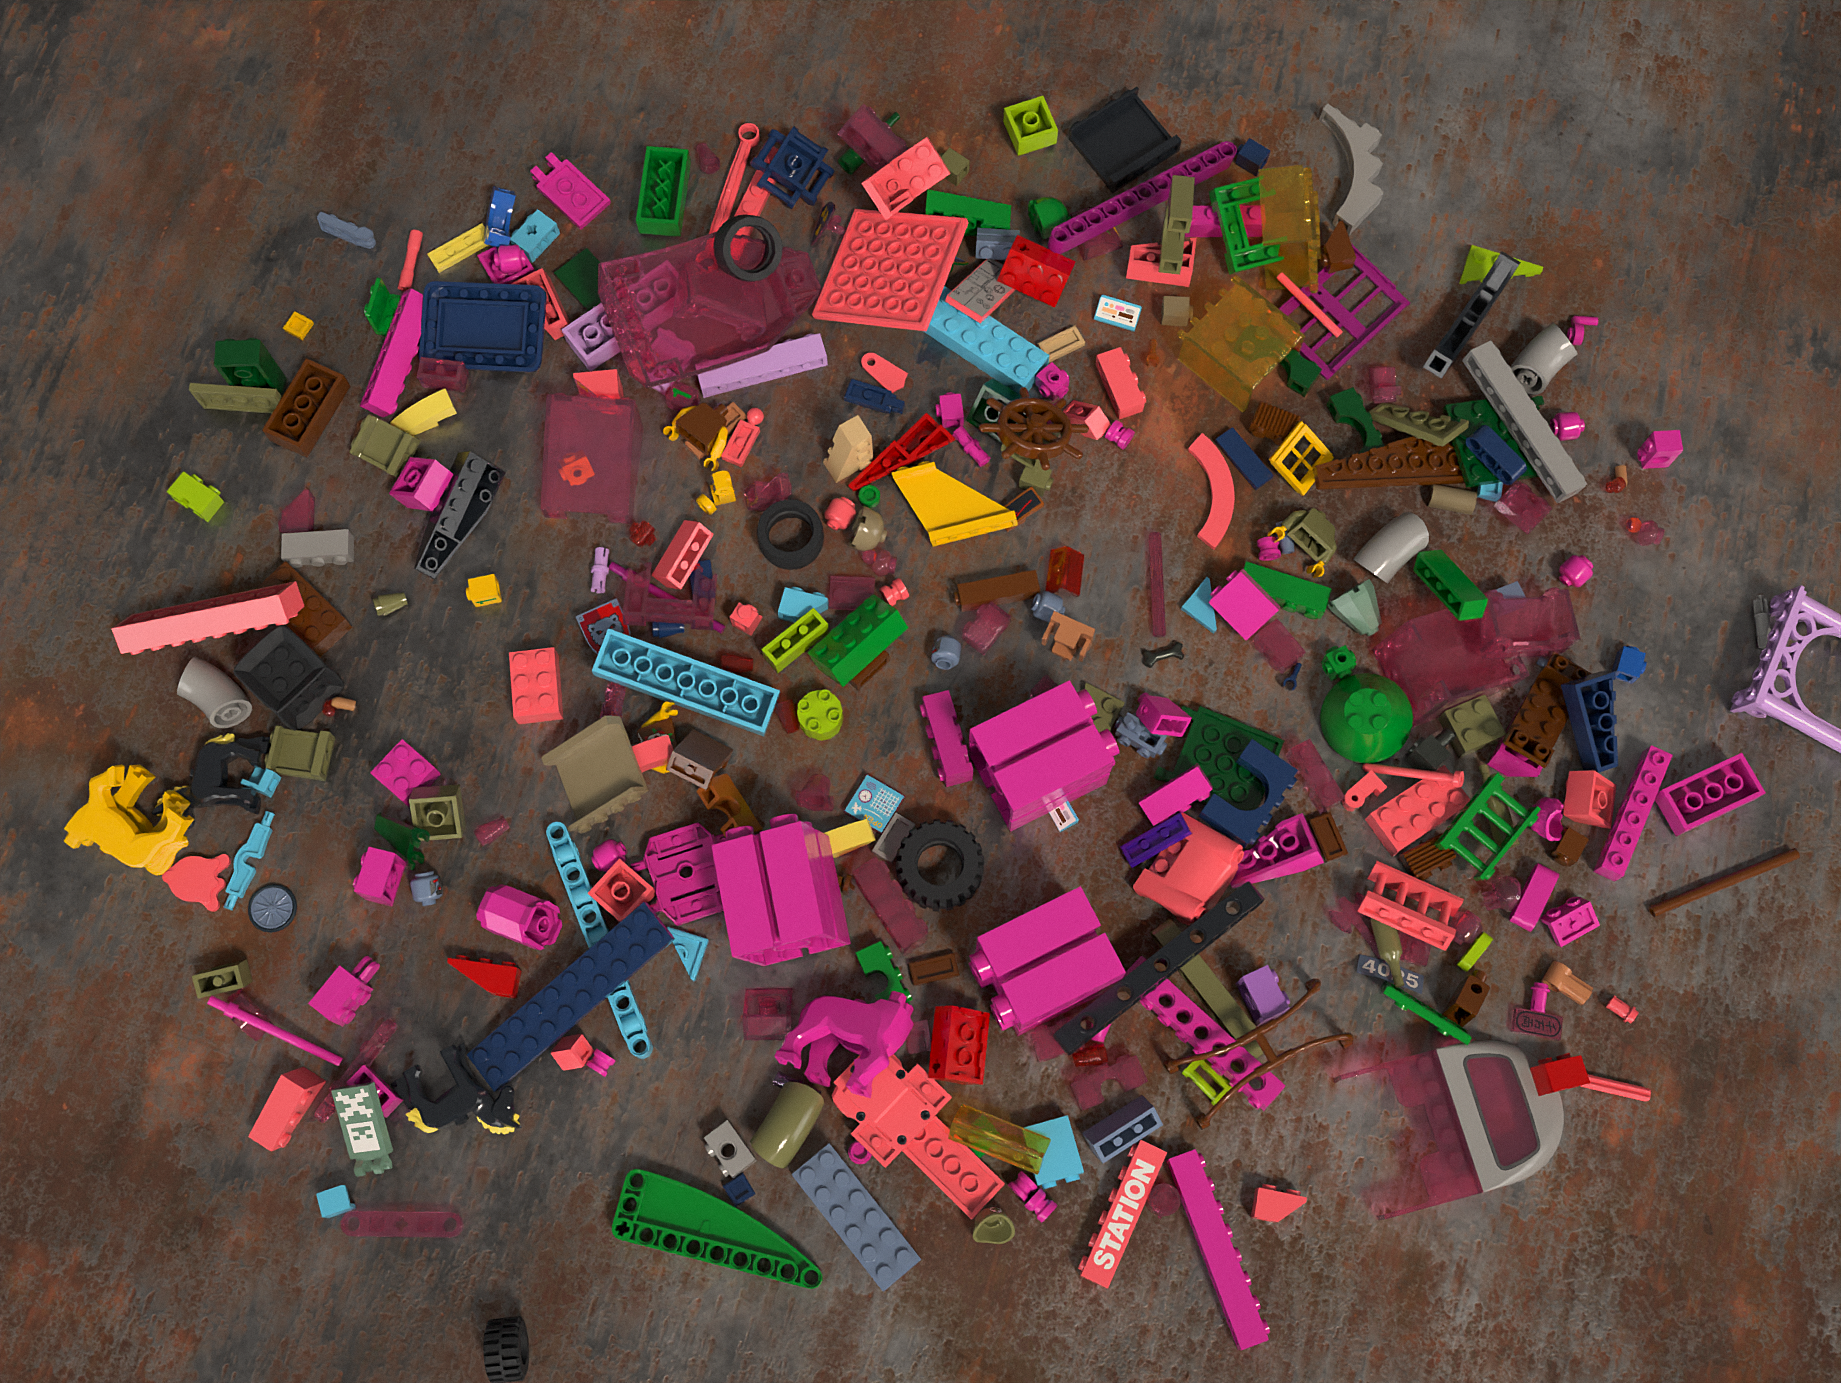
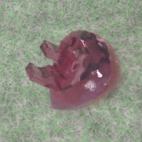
M1496 875L1491 880L1494 890L1482 893L1484 901L1491 900L1485 903L1486 910L1502 908L1507 912H1511L1520 900L1521 884L1512 876Z

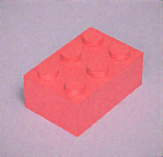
M555 648L509 652L513 717L517 723L527 724L563 719L559 655Z

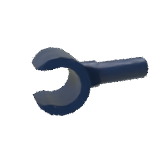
M1297 663L1290 677L1284 680L1283 688L1286 682L1290 681L1293 683L1291 692L1294 691L1297 686L1296 678L1302 666L1301 663Z

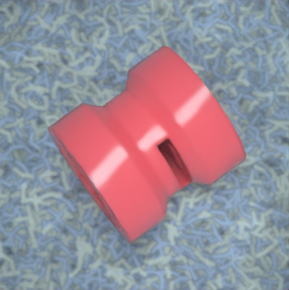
M900 578L893 580L890 586L884 585L879 588L882 598L891 606L896 605L897 600H905L909 597V593Z

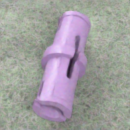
M603 547L595 549L594 566L591 567V573H593L592 592H595V589H597L596 593L605 592L606 575L609 574V568L607 567L609 549L607 548L605 552Z

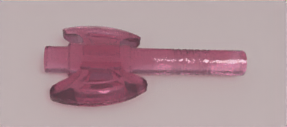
M1359 892L1355 893L1354 905L1345 896L1338 900V903L1343 912L1329 911L1332 922L1341 931L1348 934L1352 932L1351 923L1353 926L1355 925L1375 955L1380 959L1375 937L1365 925L1361 916L1370 920V917L1357 912L1364 896Z

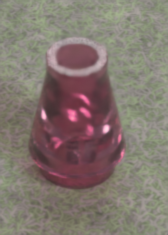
M706 143L699 144L696 147L701 170L706 174L716 173L720 168V159Z
M501 817L500 819L477 826L478 829L473 832L483 847L492 844L510 827L505 818Z

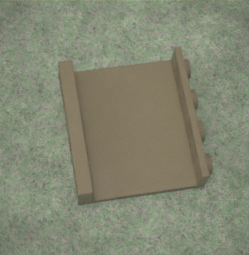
M620 716L602 717L541 757L544 765L557 766L577 821L567 827L568 831L588 832L592 829V825L606 821L610 814L624 810L626 804L639 801L641 795L648 792Z

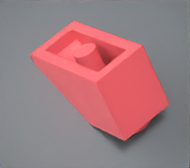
M1073 400L1063 410L1071 424H1086L1089 426L1087 433H1081L1084 437L1098 440L1111 426L1107 417L1097 405Z

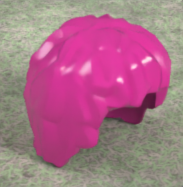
M1543 797L1539 799L1536 804L1532 805V807L1538 806L1541 808L1537 814L1539 818L1530 828L1537 832L1538 835L1548 839V841H1559L1562 839L1561 832L1563 831V826L1560 820L1563 817L1562 809L1564 805L1556 798Z

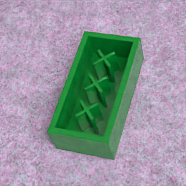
M646 147L636 216L639 233L681 237L691 167L688 149Z

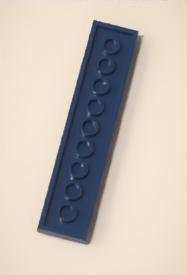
M643 902L472 1049L467 1056L494 1092L499 1091L675 940V938L649 904Z

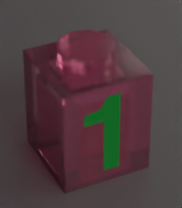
M676 380L672 387L669 386L665 393L667 406L678 412L683 408L697 406L701 400L698 390Z

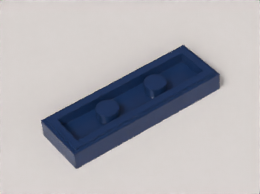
M1233 427L1215 439L1218 447L1255 490L1273 479L1274 475Z

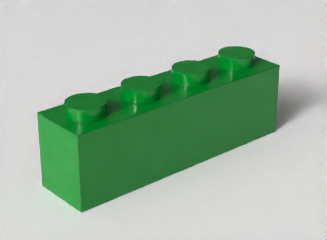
M1443 550L1418 552L1413 571L1459 621L1482 618L1488 598Z
M1246 561L1243 569L1280 607H1283V610L1290 613L1298 612L1304 614L1309 619L1321 620L1325 613L1332 588Z

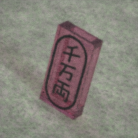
M1514 1008L1511 1032L1560 1041L1563 1017Z

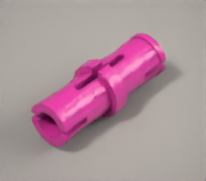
M960 426L953 432L952 436L962 445L964 452L972 456L980 467L989 462L991 457L980 447L979 441L973 439L963 426Z

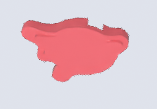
M221 854L212 859L200 856L185 857L162 874V879L168 883L176 897L187 902L202 903L207 910L215 912L220 908L218 893L226 886L225 880L219 878L218 874L231 864V858L226 854Z

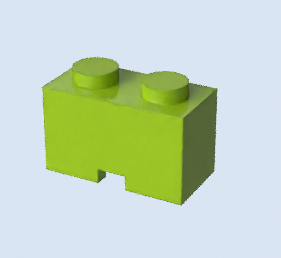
M182 472L167 490V493L176 502L187 509L191 508L196 515L209 522L224 503L219 496L220 492L211 485L208 487L203 485L204 481L195 474L190 476Z

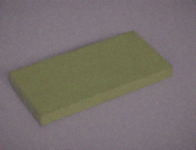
M190 383L189 391L204 409L272 414L282 398L277 389Z

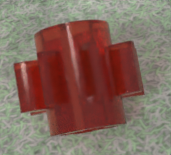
M642 520L641 523L634 522L629 528L631 534L629 539L640 548H643L644 545L650 547L656 540L655 534H653L656 531L655 528L646 521Z

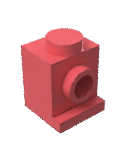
M738 603L730 616L732 626L751 636L763 617L757 613L758 610L752 605Z

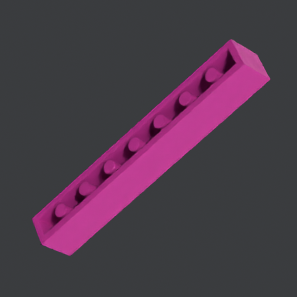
M1196 1149L1166 1160L1237 1349L1244 1350L1268 1341L1267 1334L1270 1333L1268 1324L1265 1319L1261 1320L1258 1312L1261 1309L1257 1296L1252 1295L1250 1292V1277L1247 1271H1242L1239 1262L1242 1261L1240 1251L1232 1245L1230 1238L1233 1237L1229 1224H1224L1221 1214H1224V1210L1219 1199L1215 1200L1212 1193L1215 1187L1211 1177H1206L1203 1168L1206 1167V1163L1202 1154H1198Z

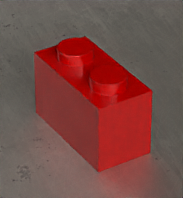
M1570 1053L1556 1056L1557 1061H1553L1552 1057L1538 1060L1539 1065L1530 1068L1538 1096L1590 1083L1581 1055L1571 1057Z

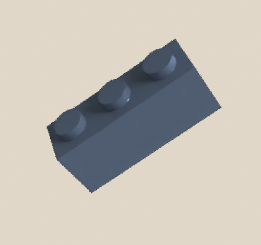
M1141 1095L1082 1134L1093 1154L1103 1164L1163 1126L1154 1106Z

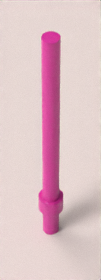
M212 995L207 1002L208 1005L223 1011L225 1016L238 1018L336 1066H339L343 1059L326 1049L240 1009L239 1005L233 1002L227 1003Z

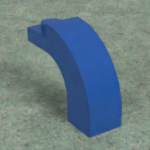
M493 186L485 225L484 244L495 247L509 245L511 239L509 225L516 197L514 191Z

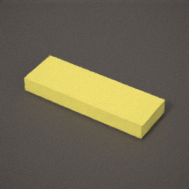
M481 223L427 253L439 273L488 246L484 244V225Z

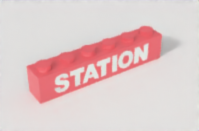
M1139 1140L1137 1144L1134 1143L1131 1146L1127 1155L1131 1159L1128 1166L1123 1165L1120 1170L1118 1179L1121 1182L1118 1189L1113 1187L1109 1195L1108 1201L1111 1202L1108 1211L1103 1210L1099 1218L1100 1230L1098 1234L1093 1233L1088 1243L1091 1250L1088 1257L1083 1255L1078 1269L1081 1270L1079 1276L1108 1289L1167 1152L1143 1140Z

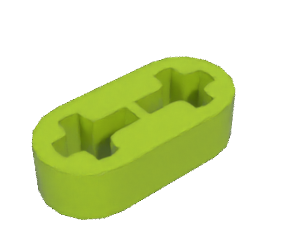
M1483 931L1456 965L1467 972L1487 949L1493 938Z

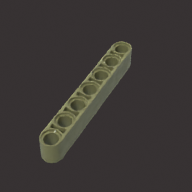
M1167 919L1150 932L1160 949L1181 933L1180 929L1171 919ZM1199 954L1178 970L1221 1028L1233 1039L1236 1040L1256 1028ZM1256 1039L1242 1046L1256 1059L1264 1054Z

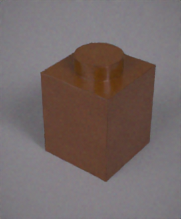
M1568 827L1561 833L1562 839L1556 842L1550 856L1554 857L1558 864L1571 867L1577 863L1589 839Z

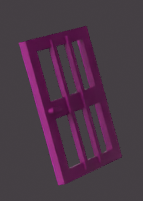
M1353 244L1352 247L1356 255L1354 265L1362 274L1336 298L1322 286L1336 273L1328 274L1326 267L1300 289L1307 297L1311 296L1324 308L1322 311L1325 314L1328 312L1339 323L1337 325L1339 328L1343 327L1356 339L1329 365L1314 352L1333 336L1331 332L1311 349L1299 338L1318 321L1316 317L1296 334L1282 322L1302 304L1294 295L1266 321L1303 358L1315 362L1322 369L1320 374L1326 380L1330 379L1410 305V302L1396 289V286ZM1367 276L1378 288L1350 313L1339 301ZM1382 291L1395 304L1366 329L1354 316Z

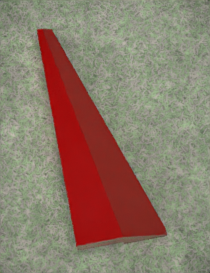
M926 412L897 442L894 440L848 487L854 492L952 443L956 439Z

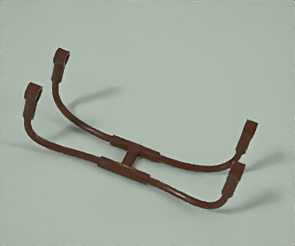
M1313 978L1305 982V987L1308 990L1307 993L1289 1010L1276 1019L1272 1018L1237 1038L1235 1042L1209 1052L1180 1059L1170 1058L1163 1062L1166 1070L1171 1075L1179 1070L1178 1065L1214 1057L1239 1046L1242 1047L1255 1039L1266 1056L1267 1062L1254 1068L1253 1072L1235 1084L1206 1115L1201 1113L1195 1117L1201 1130L1210 1126V1119L1241 1087L1255 1077H1260L1296 1057V1054L1332 1041H1338L1343 1049L1353 1045L1354 1036L1351 1033L1344 1032L1343 1034L1327 1036L1307 1042L1294 1049L1290 1048L1276 1056L1264 1034L1278 1027L1279 1023L1290 1017L1313 994L1320 991L1321 981L1319 979Z

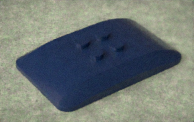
M429 282L425 286L423 293L419 360L421 364L430 368L461 370L537 371L541 367L547 300L545 290L536 285Z

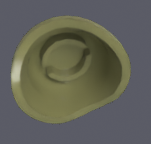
M989 1207L976 1215L972 1233L973 1239L976 1242L1003 1244L1014 1237V1224L1002 1209Z

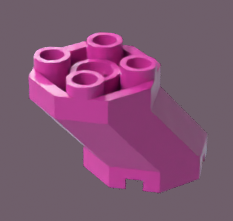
M503 884L487 889L476 914L477 920L481 921V927L536 950L544 949L543 946L554 944L562 928V921L558 919L557 913L560 914L559 907L548 900L537 898Z

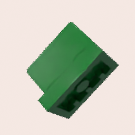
M377 277L375 284L371 286V297L369 303L365 305L364 314L375 333L386 336L401 296L390 294L382 278Z

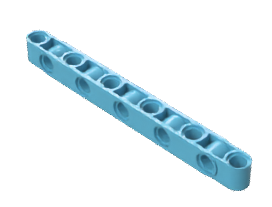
M553 822L547 827L546 835L588 948L590 949L609 932V928L599 903L588 894L593 887L570 832L563 823ZM564 830L561 838H553L555 831ZM573 871H579L580 876L577 880H569V876ZM589 913H596L595 921L586 923V916ZM627 980L610 994L608 999L630 1052L639 1059H645L651 1055L653 1045L629 980ZM622 998H629V1006L625 1009H619V1001ZM640 1041H645L647 1045L645 1051L637 1053L635 1051L636 1044Z

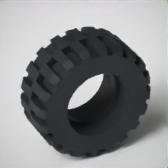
M933 819V823L928 824L925 821L920 823V827L917 829L913 827L909 831V835L902 839L901 846L897 850L895 862L897 880L903 893L908 895V899L913 903L917 902L921 908H933V911L938 912L939 909L953 910V907L957 905L960 907L965 904L968 898L971 899L981 884L984 870L982 848L980 843L976 842L974 834L972 832L968 833L966 827L961 824L959 826L954 825V821L951 820L940 822V819ZM933 846H946L957 852L962 864L958 878L947 885H933L926 882L918 870V860L926 849Z

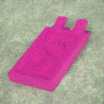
M551 152L545 158L548 161L547 166L552 171L546 176L535 166L530 170L533 175L532 179L538 183L536 185L537 190L582 230L609 206L611 201L567 159L561 162Z

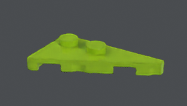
M1471 245L1459 283L1466 284L1467 281L1475 280L1482 282L1500 253ZM1516 259L1521 263L1513 276L1525 275V277L1541 274L1543 267Z

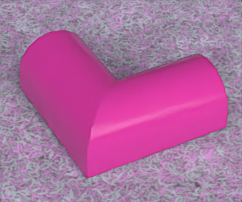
M495 246L477 255L493 284H511L535 272L526 255V267H522V271L518 273H502L500 266H495L494 253H498V248Z

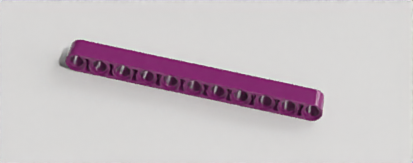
M1229 141L1221 142L1056 226L1051 232L1047 248L1054 253L1062 254L1166 201L1169 196L1173 175L1195 177V186L1228 169L1236 155V146Z

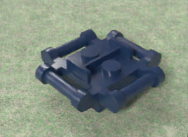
M793 126L787 137L777 130L771 129L766 143L757 157H754L750 162L753 168L764 172L756 186L760 189H766L787 203L786 206L790 209L794 207L799 197L804 199L808 205L814 206L817 201L816 197L824 184L834 174L833 168L822 161L829 149L824 146L820 147L798 132L799 129ZM778 142L781 144V147L771 163L767 164L764 160L774 144ZM818 169L821 171V175L809 192L805 188ZM769 176L794 192L793 196L791 197L767 181Z

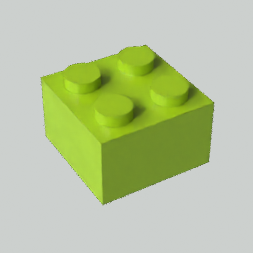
M1044 96L1004 108L1003 122L1018 156L1057 143L1058 128Z

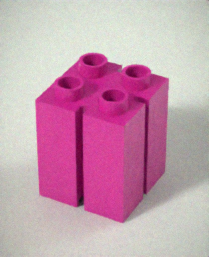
M1070 680L970 729L968 754L986 788L995 787L996 792L991 794V797L1010 832L1051 812L1067 801L1071 802L1107 784L1109 772L1115 766L1113 756L1119 754V748L1113 735L1108 729L1098 732L1091 717L1097 714V708L1091 695L1086 689L1076 692Z
M796 814L781 815L770 819L771 829L762 831L760 834L754 835L752 826L737 827L725 832L727 841L711 845L732 957L764 967L803 957L802 948H808L809 954H814L851 944L830 839L828 835L817 829L814 830L811 822L798 821Z
M1081 886L977 937L975 953L969 955L971 962L968 964L980 988L991 984L994 991L996 990L998 996L991 999L990 1009L1002 1031L1013 1027L1018 1037L1105 993L1125 975L1126 971L1106 933L1098 936L1095 931L1101 924Z

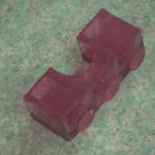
M1310 739L1294 746L1286 754L1291 766L1298 770L1296 774H1301L1307 781L1310 788L1309 796L1320 814L1339 805L1345 799L1344 794Z
M1129 1054L1123 1055L1116 1059L1117 1064L1109 1067L1105 1063L1094 1069L1096 1073L1087 1076L1086 1073H1082L1073 1078L1074 1082L1070 1084V1088L1081 1112L1105 1101L1101 1093V1085L1106 1080L1117 1081L1124 1093L1148 1082L1136 1055L1132 1057Z

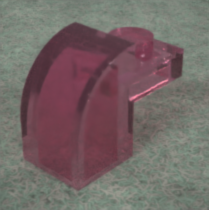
M1369 367V386L1372 401L1375 404L1396 402V395H1401V386L1396 385L1395 367Z
M779 473L770 482L754 481L744 490L748 510L765 511L773 503L780 500H788V496L792 494L788 473Z
M241 988L227 999V1003L233 1002L239 1005L240 1009L273 1024L268 1015L257 1007ZM230 1018L256 1042L266 1033L238 1018Z

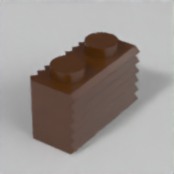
M1260 401L1249 431L1258 438L1266 437L1272 439L1275 444L1280 446L1298 424L1301 416Z
M1442 833L1402 853L1398 857L1408 875L1424 881L1433 876L1431 872L1439 868L1440 871H1443L1453 865L1451 861L1456 858L1454 851L1449 848L1440 851L1433 845Z

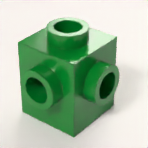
M1346 645L1340 648L1334 646L1325 652L1326 655L1322 659L1321 664L1325 674L1329 676L1331 681L1338 678L1342 680L1352 674V670L1356 666V657L1351 650H1348Z

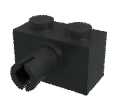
M1444 728L1436 737L1430 734L1426 739L1423 737L1419 738L1407 751L1410 755L1405 761L1413 769L1436 770L1451 754L1445 747L1455 739L1454 733L1450 729Z

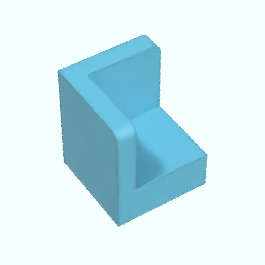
M256 767L249 781L242 779L240 783L246 788L255 789L256 792L271 798L282 777L269 769L264 770Z
M340 1185L316 1194L323 1218H331L356 1209V1205L350 1203L346 1185Z

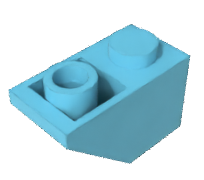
M785 587L778 609L779 619L795 623L812 608L819 614L826 611L829 607V601L825 595L818 592L810 594L798 587H791V589Z

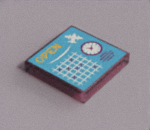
M867 773L846 805L843 813L856 821L868 819L871 829L882 835L906 796Z

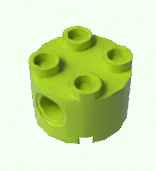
M829 690L812 691L805 695L798 703V720L800 728L806 736L823 741L831 739L838 734L843 723V711L840 701Z

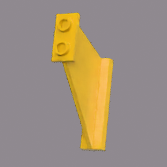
M925 461L919 463L916 467H901L896 472H892L895 483L928 532L933 547L1018 525L1015 511H1010L938 470L935 462Z

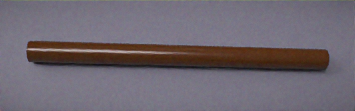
M1795 848L1651 905L1649 906V912L1653 917H1656L1800 858L1799 852Z

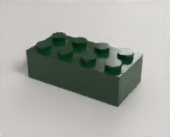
M248 338L246 340L225 339L224 341H216L214 366L229 386L277 389L283 397L286 392L287 377L261 340Z

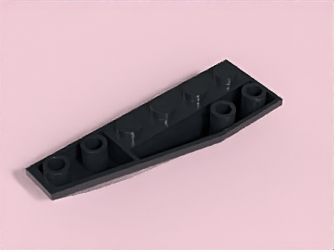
M471 451L458 452L450 469V472L454 475L440 497L438 506L434 508L430 515L418 551L414 569L432 579H435L488 512L506 473Z

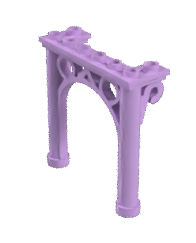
M1800 585L1772 598L1770 614L1771 617L1775 616V625L1767 636L1768 643L1760 654L1759 666L1752 674L1753 681L1751 686L1734 694L1730 711L1733 713L1745 711L1757 718H1766L1768 715L1841 753V729L1815 716L1805 707L1798 694L1795 678L1799 656L1811 640L1821 635H1832L1841 638V614L1806 596L1805 587ZM1798 622H1805L1807 627L1806 636H1801L1797 633L1796 625ZM1815 623H1818L1826 628L1817 630ZM1789 638L1795 641L1790 647H1786ZM1781 659L1782 669L1776 670ZM1777 675L1782 677L1786 689L1782 693L1774 688V681ZM1788 696L1792 705L1781 700V698Z

